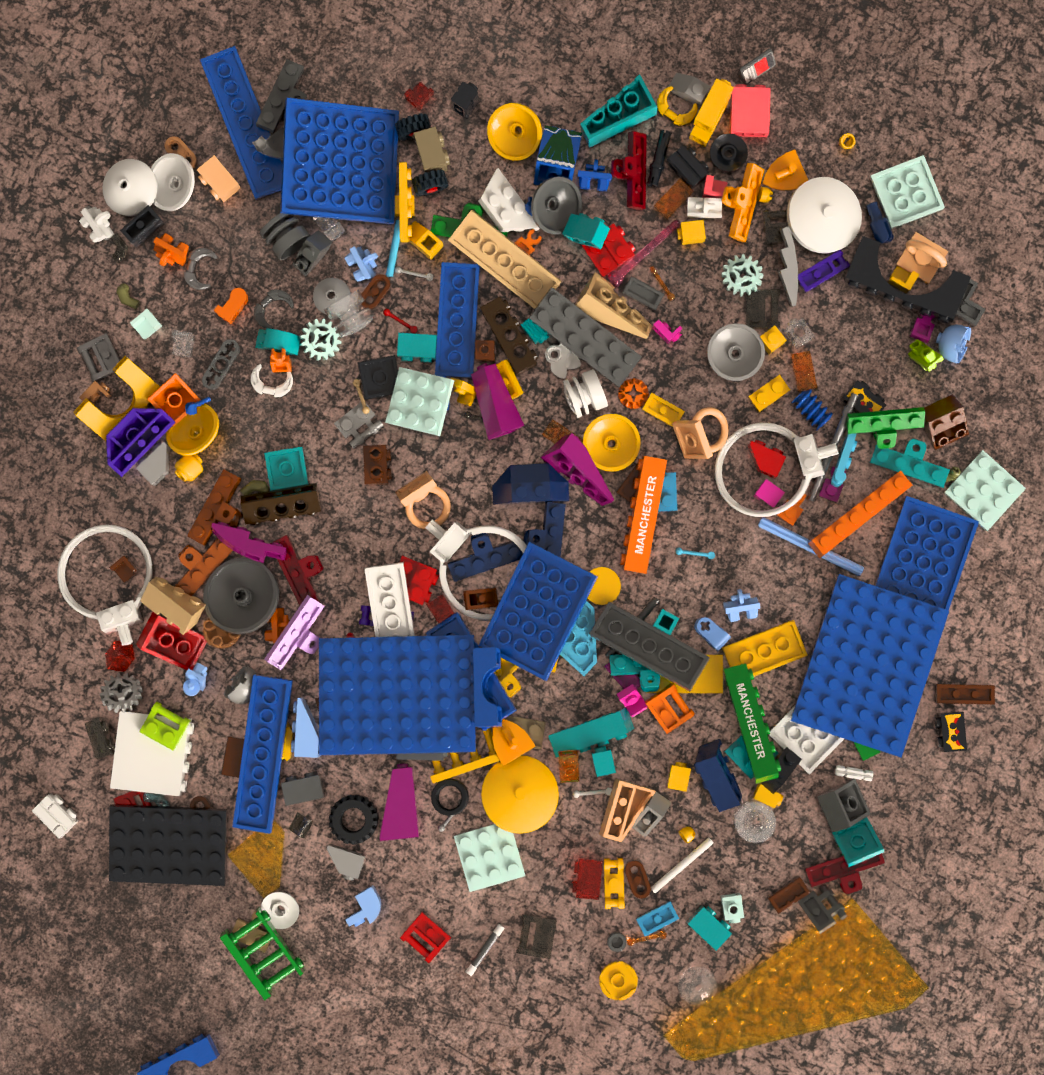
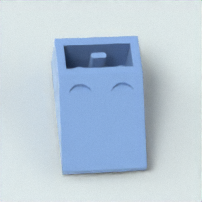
M297 698L293 705V713H296V720L292 724V733H295V740H292L291 752H294V757L318 758L321 756L319 755V728L305 698Z

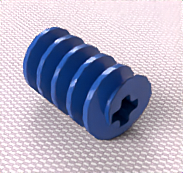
M812 389L804 390L791 404L798 402L796 409L803 408L801 415L808 413L806 421L813 419L811 426L818 425L817 431L830 420L833 413H825L828 408L827 406L820 408L822 400L815 402L817 395L810 396Z

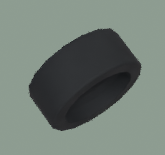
M446 779L437 783L431 794V802L435 810L446 816L457 815L463 812L469 801V794L465 785L454 779ZM446 786L456 787L461 793L460 804L453 809L443 807L439 801L440 791Z

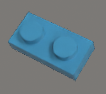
M669 472L664 475L658 512L677 511L676 472Z
M671 901L636 918L645 937L679 919Z

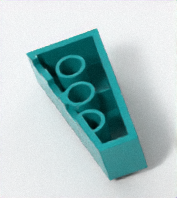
M639 74L632 83L627 84L615 97L610 98L603 107L598 108L580 123L581 133L589 148L657 115V105L641 75Z
M625 707L615 713L611 712L597 719H591L580 725L552 733L548 737L556 758L562 756L565 759L573 756L574 751L580 750V753L591 750V746L594 744H598V747L608 744L609 739L616 738L617 741L626 738V733L635 728L630 714Z

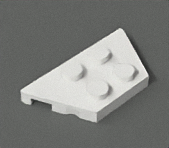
M497 168L478 201L500 232H509L511 230L518 232L524 231V229L539 230L540 228L534 222L533 217L525 210V203L500 169Z

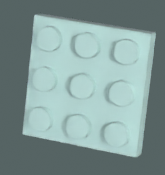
M924 155L870 176L891 229L945 208Z
M399 367L385 423L440 436L454 380Z
M982 450L944 491V494L972 519L979 521V525L985 531H988L1026 488Z
M495 824L454 835L469 892L525 876L513 833L502 830Z

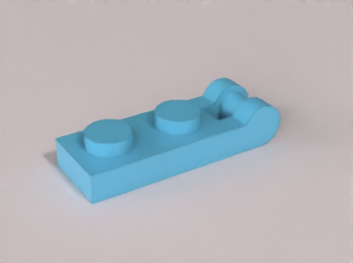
M847 434L844 439L831 479V484L834 487H840L846 479L844 471L851 464L852 458H849L851 452H854L857 441H855L856 434Z

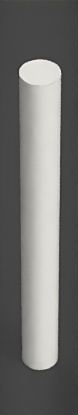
M708 837L651 886L654 893H657L714 842Z

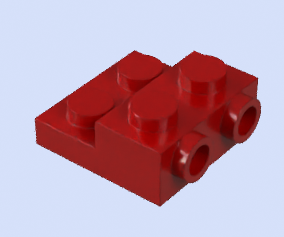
M614 223L609 226L610 230L601 249L582 245L583 250L601 277L610 274L635 256L633 253L636 251L635 247L630 241H625L623 229L620 225L616 227Z
M402 556L400 562L404 563L409 600L424 605L431 598L432 592H429L431 586L436 585L438 581V570Z

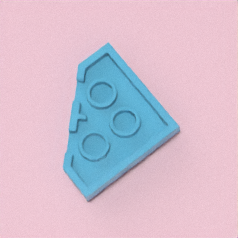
M587 601L560 653L583 676L597 663L596 639L589 635L595 625V609Z

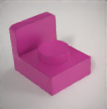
M658 320L652 326V329L667 344L671 341L673 343L682 336L680 332L683 328L681 326L673 333L670 332V326L664 321Z
M633 684L617 693L619 700L627 708L631 717L648 708L641 693Z

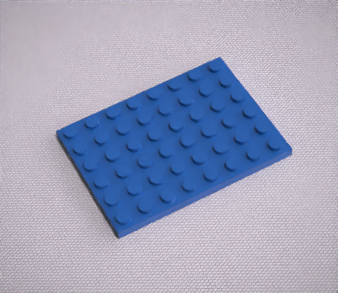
M838 574L790 721L902 758L949 610Z
M474 635L319 638V755L476 752L475 723L472 722L474 704L471 701V693L474 692V684L471 683L473 665L470 661V655L473 653Z

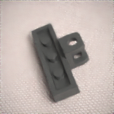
M286 59L256 122L257 127L274 133L285 111V99H307V95L304 92L295 89L304 71L303 65Z

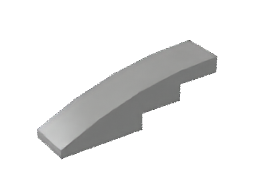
M787 226L779 229L785 244V248L779 250L785 268L778 270L789 305L793 307L797 303L798 265L790 227Z

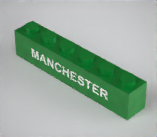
M746 663L724 669L725 680L755 783L779 778L778 772L781 771L779 760H775L773 756L776 750L773 741L769 742L768 734H770L768 723H764L762 719L765 713L762 704L758 705L757 698L760 697L757 686L753 687L751 680H754L752 669H748Z

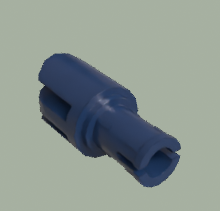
M878 202L866 205L872 220L869 226L875 240L881 243L891 242L894 235L888 219L881 214Z

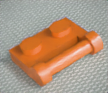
M670 683L662 691L645 701L666 734L695 715L694 711L688 708L677 692V687L674 683ZM668 695L672 696L683 712L681 716L678 717L665 697Z

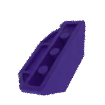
M132 408L106 435L107 464L122 477L174 425L175 421L162 408Z

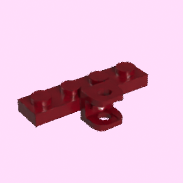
M636 131L628 132V156L611 161V175L617 179H627V207L644 210L646 209L647 134Z
M288 535L271 542L270 544L279 543L286 548L285 561L277 560L299 606L307 595L321 603L309 578L319 574L324 569L317 555H310L299 559Z
M881 853L848 867L842 856L805 868V872L811 887L838 879L842 891L845 894H851L862 889V882L858 872L884 864L885 861ZM850 881L854 883L853 888H850L848 885Z

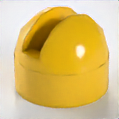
M850 133L842 135L839 138L840 147L843 149L852 148L855 145V137Z
M761 186L758 193V201L763 203L770 202L772 197L769 195H773L771 189Z
M686 826L678 831L681 838L687 844L695 837V832L691 827Z

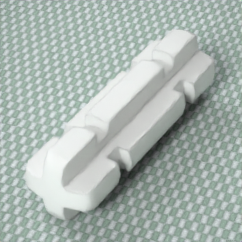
M837 765L835 768V775L843 777L845 775L848 778L872 781L873 771L870 770L863 771V769L845 768V766Z

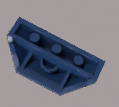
M549 463L510 465L492 485L493 505L569 501V482Z

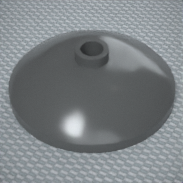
M551 177L543 181L534 192L531 202L534 222L542 231L549 234H562L570 215H579L582 210V197L578 187L571 180L564 177Z

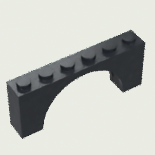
M862 236L845 278V282L848 283L849 287L854 289L862 288L867 294L876 296V294L883 296L885 301L891 303L896 301L901 303L902 307L912 310V308L917 309L924 316L930 317L932 315L938 317L937 320L942 323L953 322L971 279L970 276L953 270L947 281L930 293L909 295L899 292L886 282L880 272L878 250L881 242Z

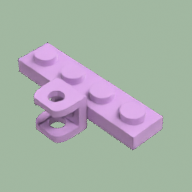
M307 595L264 660L282 670L297 646L309 654H314L319 647V637L309 629L324 608V605ZM314 641V646L309 647L311 642Z

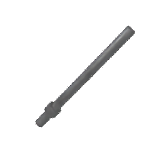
M851 393L846 407L844 406L842 409V417L830 444L836 443V446H838L847 425V414L854 413L855 410L853 408L859 395ZM833 456L824 458L822 462L825 475ZM825 475L816 477L808 495V500L815 501Z

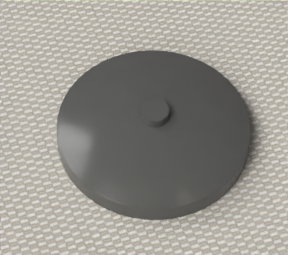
M249 558L231 559L217 567L207 580L203 594V603L206 604L205 611L210 620L220 629L233 634L250 633L264 626L273 616L279 602V586L272 571L263 563Z

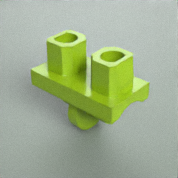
M918 339L909 345L911 352L908 353L909 358L926 371L930 372L932 369H935L936 363L944 360L942 355Z

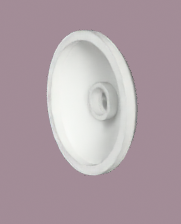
M174 153L165 154L158 158L151 167L157 180V194L153 204L165 211H175L183 207L191 197L194 188V172L191 164L185 157Z
M136 159L121 160L114 164L106 173L102 186L103 196L107 205L114 212L124 216H136L147 205L151 206L157 194L156 176L152 169L142 161ZM126 182L127 186L123 188V183Z

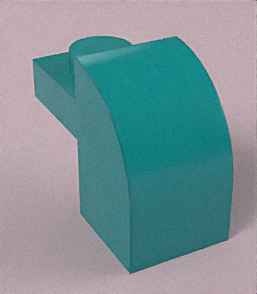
M259 329L255 348L261 350L275 349L279 353L284 348L286 354L298 355L301 339L298 335L281 330Z
M661 609L652 626L671 635L679 618Z

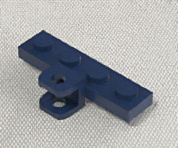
M545 502L543 530H526L523 542L526 545L532 542L561 557L566 504Z
M480 533L471 536L474 554L448 562L447 564L453 581L456 582L520 560L523 552L513 541L492 547L488 534Z

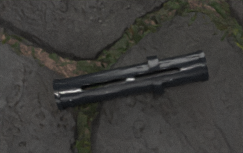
M660 130L653 162L649 166L650 174L646 183L649 187L654 185V188H658L661 172L664 171L663 164L668 144L672 135L670 131L666 130V133H664L665 130Z

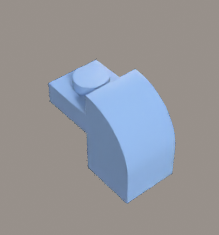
M374 885L356 894L355 898L361 910L345 919L348 926L354 924L356 927L364 923L365 917L371 924L379 915L381 899Z

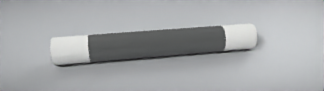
M498 923L465 971L470 976L473 975L505 927Z

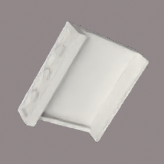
M120 711L110 788L181 796L183 792H186L187 781H184L185 773L189 771L187 754L191 753L192 742H189L190 734L192 735L194 731V723H191L192 718H188L190 723L175 750L172 751L139 732L149 714L131 711L123 713ZM156 715L155 717L177 730L180 725L164 716Z

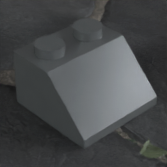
M856 779L838 785L817 796L832 832L849 828L871 814Z

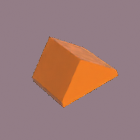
M176 373L147 398L155 408H162L175 421L173 427L187 415L186 403L201 400Z

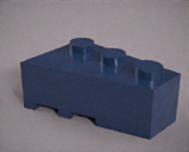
M718 739L699 746L694 768L696 773L701 775L703 787L709 791L713 806H716L718 811L722 812L741 805L742 794L734 773L731 774L726 765L729 760L727 756L723 757L720 750L722 742Z

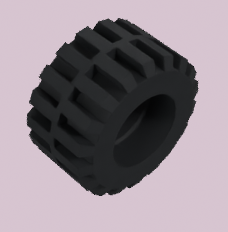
M357 794L347 795L337 801L329 815V828L331 827V832L333 835L335 834L336 839L343 841L345 844L350 843L352 845L368 840L375 832L379 820L377 808L373 805L374 803L369 801L367 797ZM350 808L361 810L365 816L364 826L357 831H351L343 824V814Z

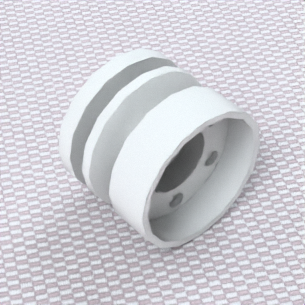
M594 369L582 373L583 382L580 384L575 376L572 377L574 385L572 387L568 379L563 381L567 403L577 418L582 417L580 408H583L586 415L589 414V404L593 406L595 411L608 407L604 391Z

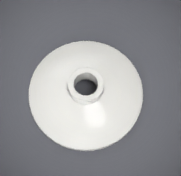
M273 892L267 895L261 904L262 911L266 910L271 917L270 922L276 929L291 927L299 916V906L296 900L285 892ZM278 906H283L284 910H280Z

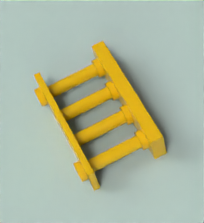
M490 728L483 731L490 751L488 752L489 756L482 758L481 755H478L476 749V752H470L471 762L463 764V761L460 762L458 753H450L453 762L452 769L446 771L444 767L442 768L440 761H432L435 769L433 771L434 775L430 776L432 783L500 761L493 747Z

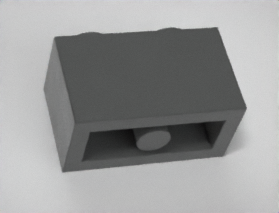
M316 772L305 773L304 778L297 779V776L286 777V781L281 783L286 806L325 797L321 774L316 775Z

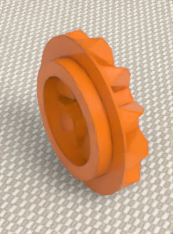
M635 378L624 381L618 391L620 402L630 409L642 407L649 396L645 383ZM633 386H635L636 392L642 393L636 395L634 402L631 395L625 394L631 392Z

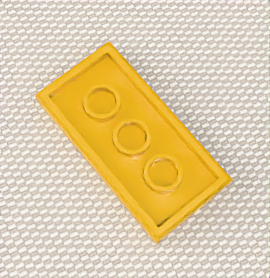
M794 620L722 647L729 667L746 663L747 668L752 669L753 676L808 656Z
M707 655L710 657V660L692 690L689 692L675 684L677 692L723 693V655ZM660 675L658 691L646 693H659L673 682Z

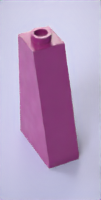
M485 363L478 366V371L471 374L488 439L491 440L510 434L525 426L496 364L487 365Z
M408 763L397 764V768L392 769L380 841L420 836L413 766L408 767Z

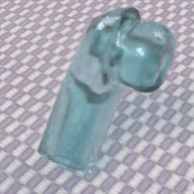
M144 792V802H155L157 806L169 807L168 800L162 794Z

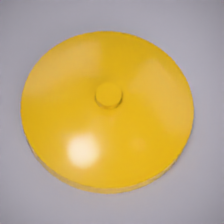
M519 756L504 766L499 761L489 770L482 784L481 801L486 815L497 827L510 833L522 834L539 829L549 821L558 804L559 792L554 775L546 765L529 756Z

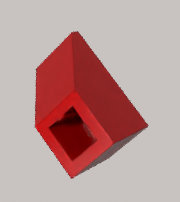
M755 440V442L750 441L748 448L757 471L776 479L786 459V456L782 455L783 451L777 448H772L771 450L765 447L766 444L759 440Z

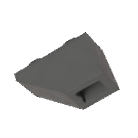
M319 230L305 240L292 265L306 277L326 255L333 242Z

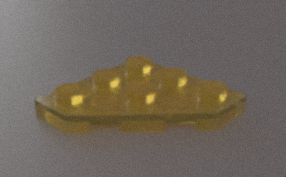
M273 819L272 833L255 831L227 855L264 899L281 886L285 831L275 819Z

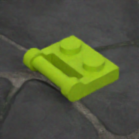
M156 701L139 732L174 751L188 727L190 719L178 716L162 707V704ZM157 713L180 725L179 729L177 730L155 718Z

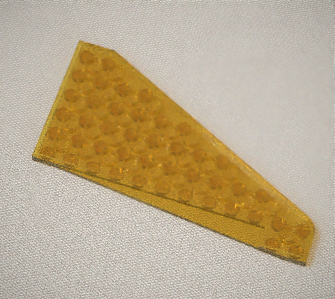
M851 898L843 905L844 911L847 914L845 919L841 920L838 915L833 916L836 924L821 934L815 926L681 1019L663 1036L682 1058L689 1061H697L906 1009L927 991L929 987L856 901Z

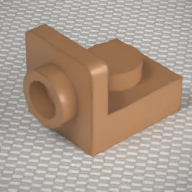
M94 381L79 398L82 401L87 398L90 402L94 403L99 399L100 392L106 397L111 398L112 395L109 393L111 389L103 382L99 384Z

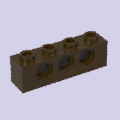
M498 297L481 306L480 310L516 376L537 366L536 360H538L535 351L533 349L530 350L527 346L529 340L525 333L521 334L517 328L520 326L515 316L511 317L509 313L511 308L507 300H502L501 297ZM504 315L507 319L504 323H498L496 317ZM508 331H513L516 334L513 340L505 338V334ZM516 348H523L525 354L518 357L514 354V350Z
M317 483L241 496L240 502L245 525H257L263 521L274 522L280 518H296L303 514L314 515L317 512H321V501ZM302 500V501H304L305 503H303V504H298V503H296V501ZM280 503H282V504H285L286 506H285V507H278L277 505L280 504ZM259 507H265V508H267V509L264 510V511H261V510H259L258 508H259Z

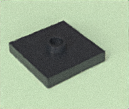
M395 355L357 362L365 400L393 394L398 375Z

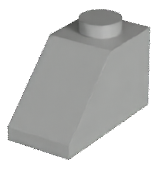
M676 73L668 86H673V90L670 92L693 105L697 103L698 108L701 107L711 87L694 76Z
M655 792L645 805L644 810L641 811L635 820L632 828L646 837L664 817L671 802L658 792Z
M328 844L327 851L338 872L343 874V878L354 881V878L358 879L366 855Z

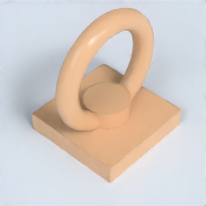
M915 232L911 240L906 242V248L895 266H899L909 273L915 271L920 274L917 279L928 285L938 268H944L947 265L945 256L948 251Z
M713 407L699 410L692 420H678L672 423L683 456L686 459H708L712 457V453L720 450L728 437L727 420L720 410ZM706 415L715 416L721 426L720 437L713 445H709L700 421Z
M427 471L395 491L405 507L409 521L421 529H426L425 527L429 522H423L415 516L413 512L414 502L421 501L429 492L438 495L443 502V511L434 521L439 525H442L447 520L451 509L448 495L443 489L437 487Z

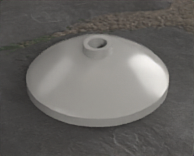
M729 324L717 330L711 337L708 344L707 357L711 368L717 375L730 381H742L752 377L761 368L765 357V347L760 335L753 328L744 324ZM738 351L739 356L733 357L732 352Z

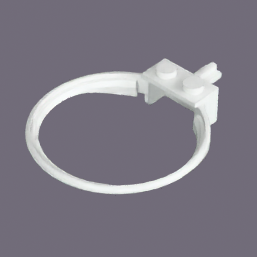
M774 423L750 424L734 432L720 449L715 463V480L724 500L737 511L755 517L772 516L796 504L805 494L812 478L825 475L821 459L839 453L836 443L818 448L813 434L798 437L789 429ZM760 430L779 433L794 442L803 476H806V479H802L795 495L788 502L775 509L764 511L752 510L737 503L727 492L722 478L723 461L729 448L740 437Z
M432 519L425 528L439 539L430 553L440 561L439 578L444 594L450 603L464 615L477 620L491 621L494 614H479L465 610V607L455 599L448 586L447 566L444 563L452 557L471 533L472 535L480 533L500 534L512 540L523 553L527 545L516 534L502 527L483 525L467 529L456 521L446 531Z
M98 525L88 528L76 535L62 552L57 569L60 591L73 609L86 617L98 620L101 631L106 634L118 631L122 646L133 643L129 627L143 622L139 609L142 604L140 600L153 575L149 551L143 541L126 528L116 525ZM113 532L124 535L139 547L146 563L145 582L140 593L135 598L136 601L131 600L99 612L90 611L82 607L71 596L66 585L65 569L70 554L81 541L94 534Z

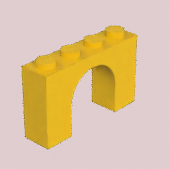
M716 78L693 124L695 126L690 133L689 139L704 147L708 144L731 97L734 87L727 80Z
M124 356L112 370L130 385L133 398L128 409L117 415H109L102 412L85 398L73 411L81 421L105 441L106 435L132 408H148L149 401L147 398L160 387L127 356Z

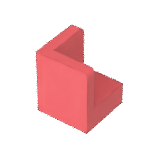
M706 175L702 198H722L724 188L728 183L714 180V176Z

